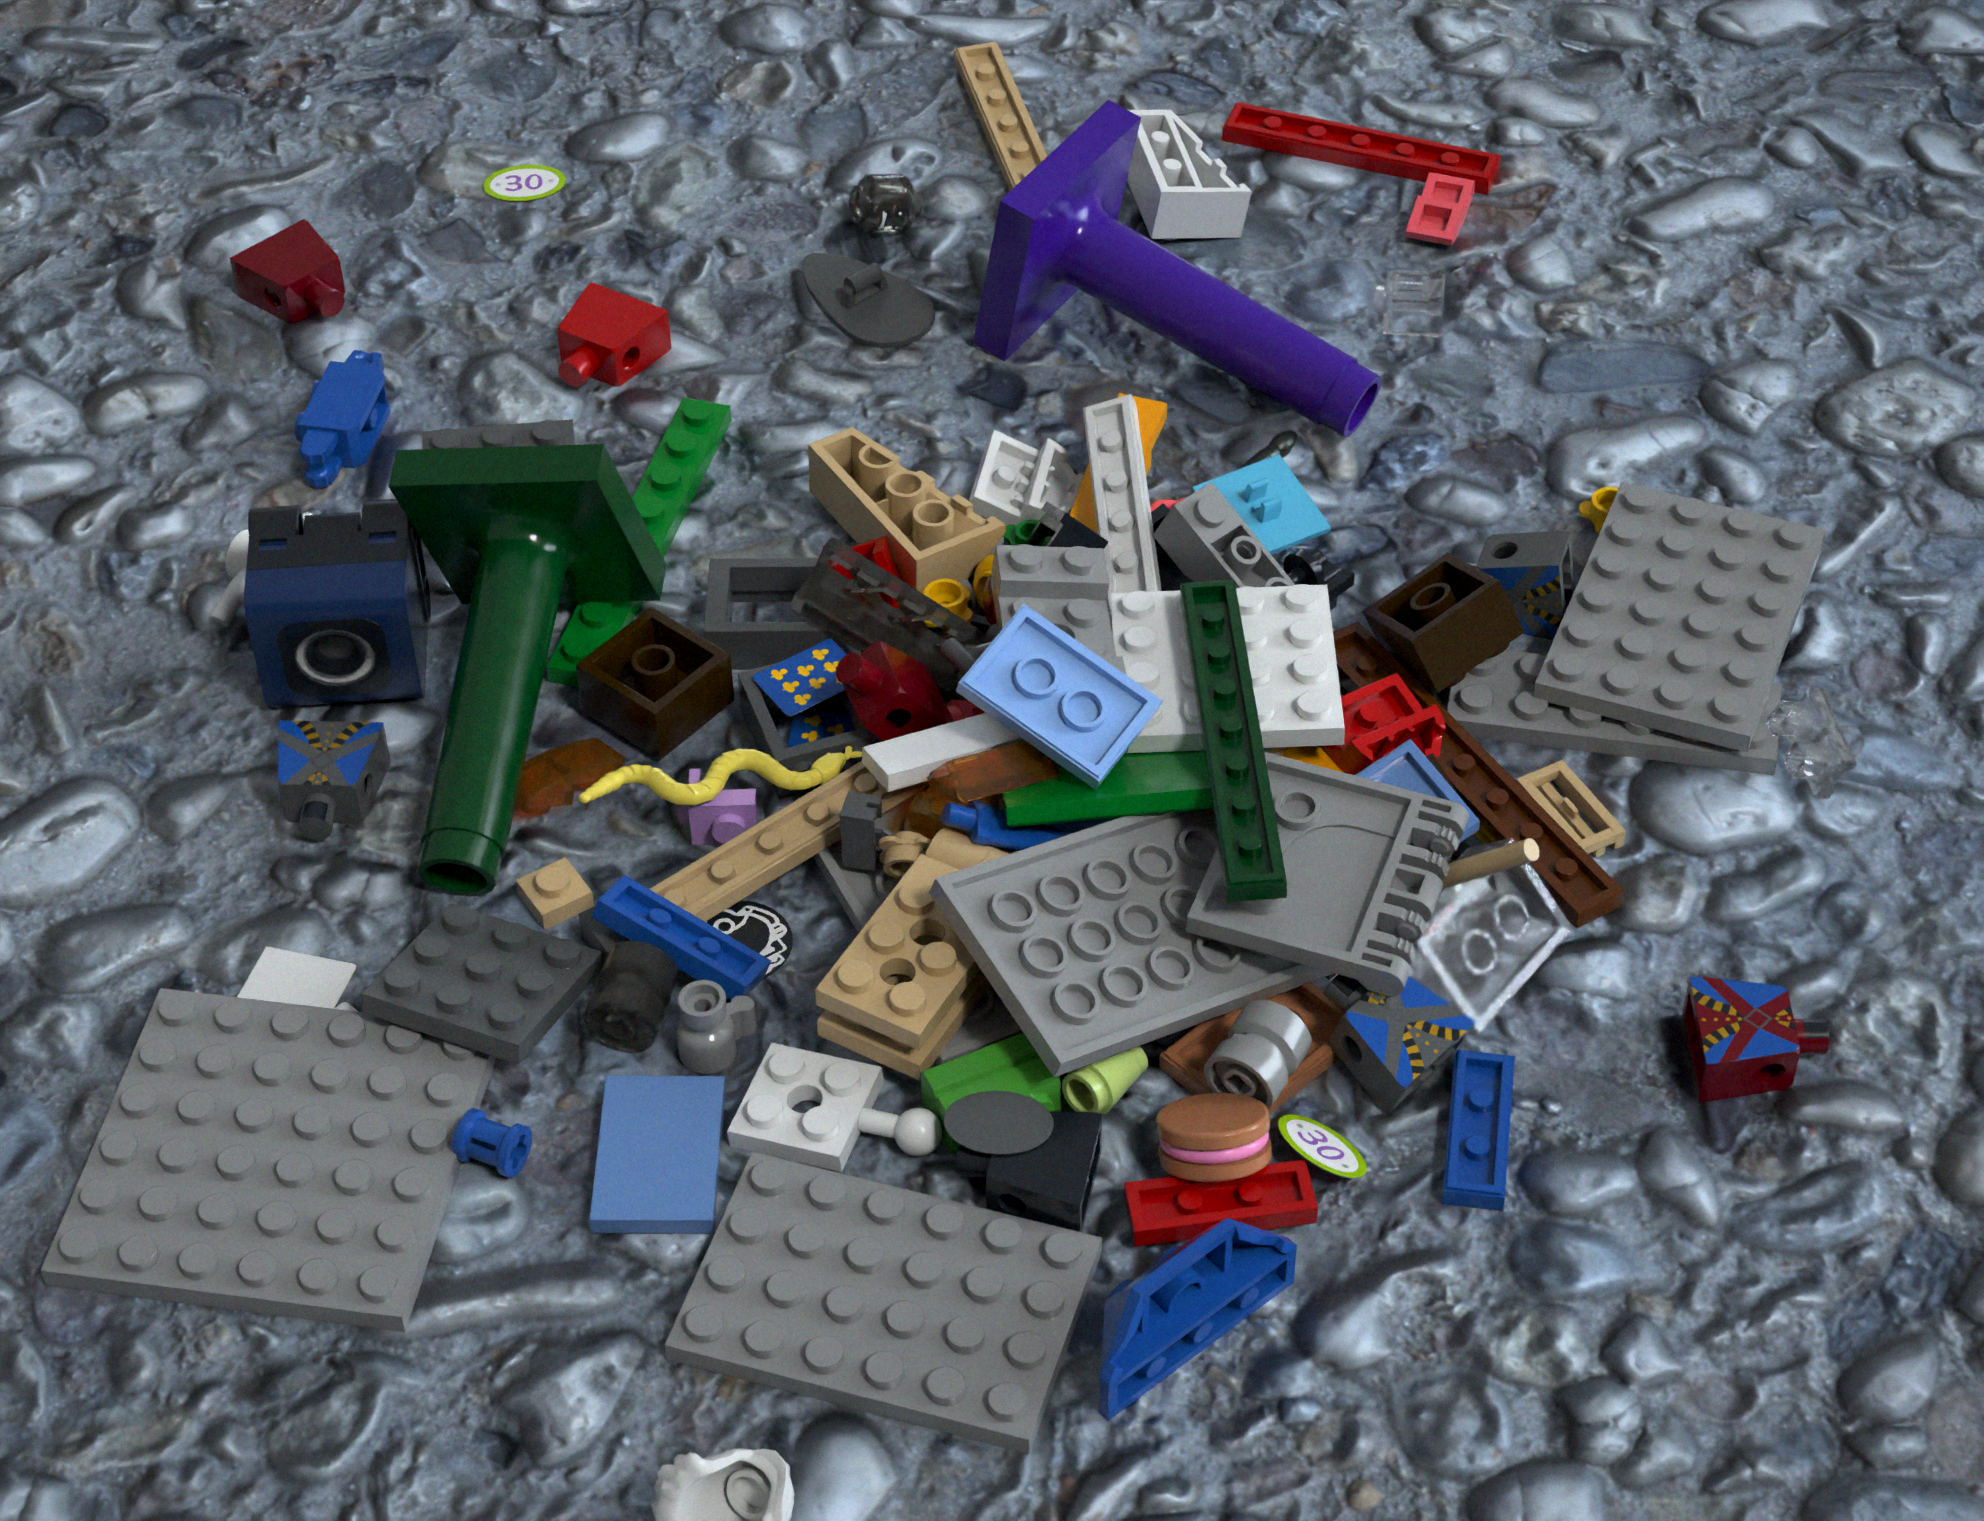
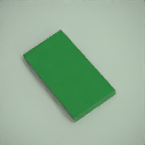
M1204 750L1124 754L1096 790L1075 775L1067 774L1053 760L995 766L996 784L1007 826L1010 825V827L1212 808Z

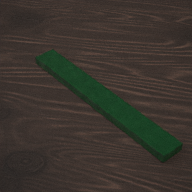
M1235 580L1180 584V601L1227 902L1287 898V880Z

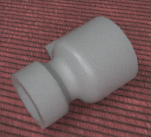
M709 980L691 982L679 993L680 1019L676 1026L679 1059L682 1064L692 1072L711 1074L726 1069L734 1061L737 1054L736 1040L742 1036L752 1035L757 1029L753 999L745 995H739L732 998L731 1002L726 1004L724 989L719 984Z

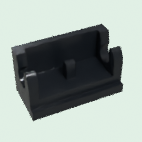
M1047 501L1041 509L1045 512L1027 540L1028 545L1039 546L1043 538L1052 537L1047 547L1083 546L1087 548H1103V550L1108 544L1106 539Z

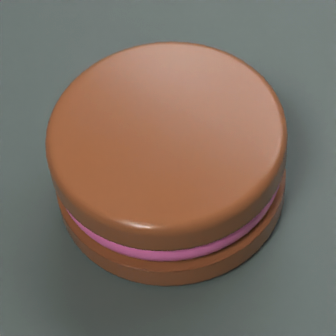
M1233 1093L1198 1094L1173 1101L1163 1107L1157 1114L1156 1126L1160 1142L1158 1146L1159 1163L1165 1172L1174 1177L1196 1182L1235 1180L1262 1170L1272 1158L1271 1139L1269 1138V1110L1265 1104L1255 1098Z

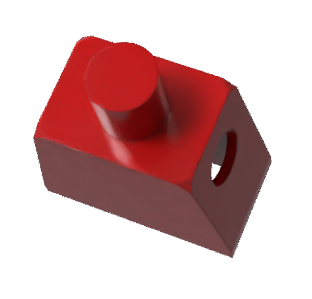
M590 282L558 327L557 335L561 358L558 371L561 378L572 387H580L589 377L614 387L622 386L672 348L668 310Z

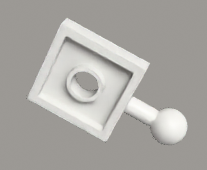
M771 1043L727 1130L730 1147L842 1172L861 1131L895 1138L896 1143L905 1153L913 1156H924L934 1151L939 1145L942 1138V1125L938 1117L925 1108H912L900 1116L872 1109L884 1083L882 1067ZM812 1100L820 1103V1106L814 1107L806 1113L792 1110L796 1104L802 1101Z

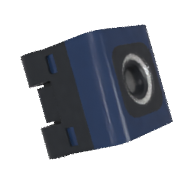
M396 499L364 501L362 519L360 512L305 515L303 519L300 505L250 508L248 514L249 543L244 587V608L266 707L276 708L424 698L428 622L431 621L430 588L421 538Z

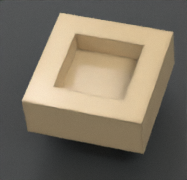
M566 857L516 880L518 896L544 930L594 907L593 892Z

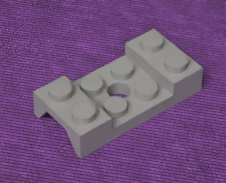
M1028 544L995 546L990 579L998 634L1024 603L1126 675L1123 656H1116L1106 601L1109 578L1103 548H1087L1083 546L1047 547Z

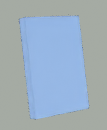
M1024 603L958 682L956 692L1095 790L1157 713L1163 701Z

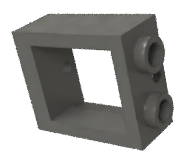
M835 558L710 559L704 638L730 653L732 670H751L779 663L829 638L839 647H845L846 619L845 615L837 616L838 611H847V605L832 567ZM820 601L819 622H732L734 602Z
M775 664L738 673L741 712L757 750L769 754L790 771H809L812 764L820 757L826 755V753L841 752L844 754L847 746L852 747V752H862V747L882 742L881 739L866 729L859 721L848 694L844 690L803 711L842 701L855 728L854 731L785 748L772 719L786 715L753 680V675ZM862 757L846 760L840 773L862 761ZM774 784L772 785L778 799L810 792L822 784L809 789L792 791Z

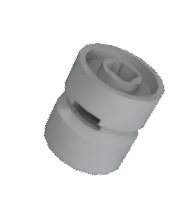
M1258 999L1251 1001L1245 1006L1228 1030V1039L1222 1040L1204 1065V1077L1214 1093H1233L1249 1096L1261 1101L1269 1110L1288 1083V1077L1296 1071L1310 1050L1312 1037L1300 1017L1287 1007L1270 1000Z

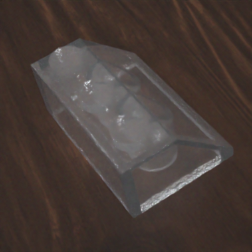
M1508 838L1467 848L1457 860L1515 843L1513 838ZM1530 863L1442 889L1432 917L1425 923L1428 927L1424 936H1421L1419 942L1414 941L1411 943L1417 955L1414 963L1410 965L1411 971L1409 976L1469 1016L1475 1022L1469 1035H1476L1495 1017L1571 933L1573 928Z

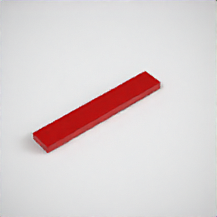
M1240 102L1235 103L1222 128V141L1421 182L1427 181L1429 172L1474 180V192L1484 195L1489 194L1500 168L1501 155Z

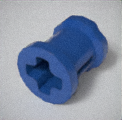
M471 1108L467 1110L456 1127L452 1141L453 1153L457 1154V1159L460 1161L469 1162L472 1159H476L496 1166L500 1175L513 1178L522 1170L527 1161L532 1144V1131L530 1127L519 1123L509 1127L489 1120L484 1111Z

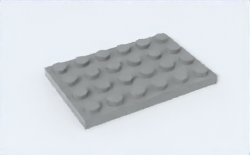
M1621 482L1535 681L1533 697L1547 700L1549 703L1569 708L1573 707L1601 716L1748 753L1822 551L1826 530L1800 522H1790L1756 514L1748 510H1739L1705 502L1697 498L1683 497L1653 490L1645 486Z
M1213 808L1124 816L935 878L929 894L1053 1077L1240 1009L1251 1001L1264 1000L1334 974L1329 971L1186 932L1187 915L1218 847Z
M752 1151L664 1345L666 1360L1030 1454L1102 1254V1237Z

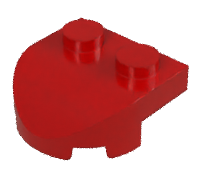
M1395 673L1341 696L1345 725L1344 745L1323 746L1341 771L1356 775L1409 739L1416 744L1425 756L1433 753L1437 759L1441 753L1442 735L1445 732L1446 726L1438 706L1435 704L1423 709L1399 674Z

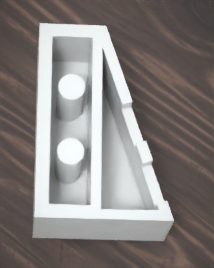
M1128 110L1141 117L1127 181L1151 239L1241 238L1252 191L1244 183L1236 186L1226 175L1227 166L1219 158L1212 161L1201 150L1203 141L1172 110Z

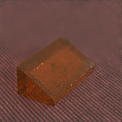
M1022 741L947 761L929 773L930 776L927 777L929 786L953 801L965 803L1054 779L1059 775V770L1054 760L1027 741Z

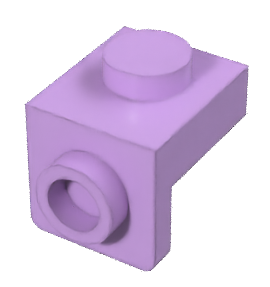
M701 768L689 769V784L700 782L702 780ZM725 789L711 801L700 803L696 806L678 805L679 822L690 823L692 845L724 844L759 823L756 789Z

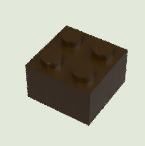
M1449 552L1363 611L1377 641L1416 680L1437 693L1444 688L1455 686L1461 682L1468 671L1487 658L1495 657L1504 652L1511 641L1525 632L1500 581Z
M653 607L647 609L576 664L582 711L659 760L664 758L735 700L730 653Z

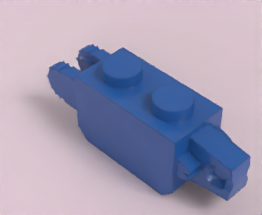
M353 350L345 362L330 361L321 380L314 382L311 399L305 411H301L298 414L295 423L296 439L302 443L299 448L302 461L307 463V468H305L304 472L307 485H311L315 489L328 487V485H332V482L335 481V477L338 476L342 467L356 468L367 462L391 412L386 396L383 373L384 365L381 353H366L363 350Z

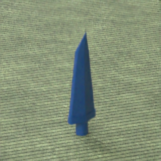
M974 799L969 801L967 807L950 802L946 803L941 816L943 825L965 830L968 832L973 843L985 846L993 845L1023 850L1069 835L1043 824L1007 826L1003 810Z

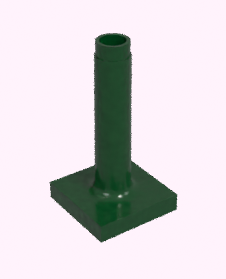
M604 444L396 451L388 487L460 603L469 604L420 839L422 848L417 867L418 876L425 884L438 891L459 896H479L491 892L496 886L500 862L506 852L559 603L660 601L667 565Z

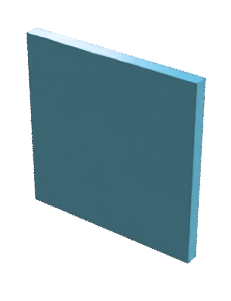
M1280 454L1198 484L1191 489L1193 494L1212 482L1271 555L1331 531V526Z

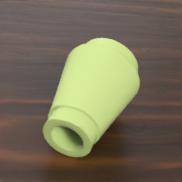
M1137 1046L1068 1072L1062 1081V1091L1066 1101L1076 1112L1107 1114L1139 1078L1141 1073L1147 1069V1056L1143 1049Z

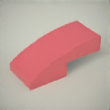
M1429 172L1422 195L1417 196L1406 229V237L1452 246L1469 210L1474 195L1475 181Z

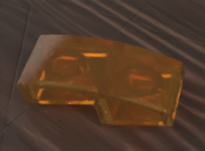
M597 737L579 740L545 751L525 761L516 805L519 810L531 814H543L549 812L551 807L573 804L575 785L591 787L592 784L608 772L623 767L625 757Z

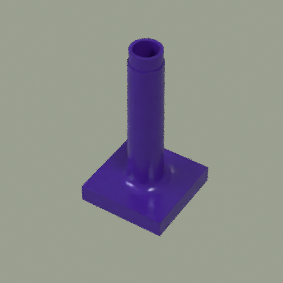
M1108 99L1000 200L973 343L1004 362L1079 289L1318 425L1323 424L1345 438L1357 430L1370 411L1381 387L1382 378L1380 375L1360 365L1357 359L1118 221L1141 117Z

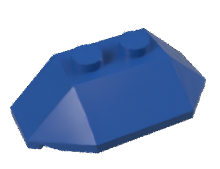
M1226 1218L1199 1232L1180 1247L1175 1245L1165 1250L1159 1256L1154 1266L1136 1279H1128L1117 1285L1105 1301L1099 1413L1109 1421L1293 1284L1297 1245L1288 1237Z

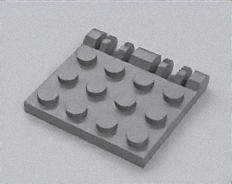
M1264 752L1287 880V898L1227 902L1219 847H1217L1187 915L1186 932L1354 978L1369 991L1388 996L1401 994L1411 971L1410 965L1414 963L1417 955L1411 943L1414 941L1419 942L1421 936H1424L1428 926L1425 923L1432 917L1443 888L1442 880L1444 877H1447L1450 869L1446 857H1451L1454 851H1457L1460 843L1459 839L1462 837L1469 820L1468 811L1461 804Z

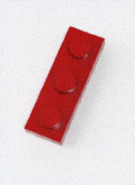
M1306 1160L1268 1164L1262 1170L1252 1175L1221 1182H1196L1174 1176L1124 1182V1201L1134 1247L1190 1240L1199 1232L1226 1218L1263 1230L1317 1223L1318 1206Z

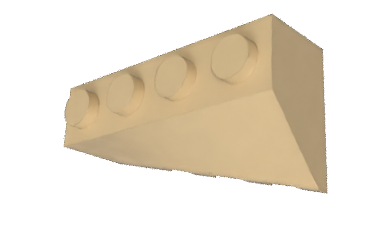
M853 427L808 444L809 491L857 544L887 536L891 554L905 589L906 597L914 606L918 601L919 592L934 580L943 578L956 581L969 580L975 572L978 563L991 552L1006 532L1005 523L994 516H990L988 519L979 516L973 512L972 502L959 494L952 498L935 488L934 478L921 470L914 472L905 469L900 465L899 456Z

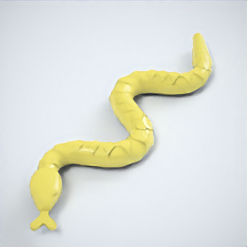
M847 746L844 754L841 752H828L817 759L809 771L797 772L788 770L769 754L757 751L756 749L738 748L721 753V756L711 763L704 779L690 784L676 782L659 768H653L650 765L632 764L608 772L592 784L591 787L587 788L585 792H582L578 799L582 804H586L589 801L618 790L624 784L639 783L649 787L660 798L671 803L696 806L697 804L713 800L723 790L729 776L740 770L756 772L772 784L790 791L804 790L815 787L818 784H824L839 775L846 760L862 757V752H852V747Z

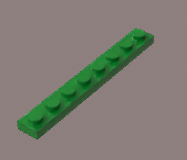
M683 398L632 497L663 559L731 423L730 405ZM643 601L579 602L546 667L548 682L579 688L576 664L635 619Z

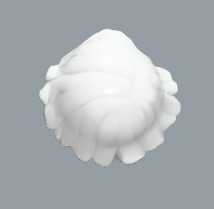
M738 1448L726 1450L703 1459L691 1452L686 1455L678 1454L674 1458V1464L662 1465L657 1472L658 1480L654 1488L657 1501L651 1505L655 1521L791 1520L795 1493L790 1478V1466L775 1450Z

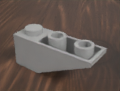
M1212 482L1175 504L1153 534L1154 538L1183 574L1194 582L1235 580L1236 588L1244 586L1276 587L1295 585Z

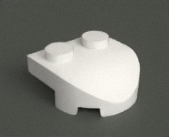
M994 430L986 442L969 501L973 503V512L985 519L994 516L1005 523L1006 526L1011 524L1017 526V524L1025 520H1040L1045 513L1041 509L1046 501L1070 515L1083 479V474L1075 475L1067 463L1068 451L1047 438L1039 451Z

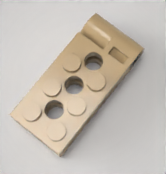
M942 828L932 839L926 854H920L815 989L816 1005L825 1009L817 1019L818 1036L921 1081L920 1072L932 1066L991 986L929 894L935 878L1008 855L1009 853L990 845L985 846L973 843L971 838L949 828Z

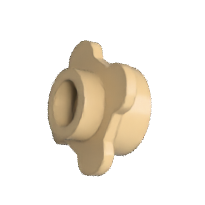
M911 831L897 832L892 836L882 837L879 840V848L884 850V852L880 853V862L884 864L883 869L885 873L894 878L902 879L920 854H926L932 839Z

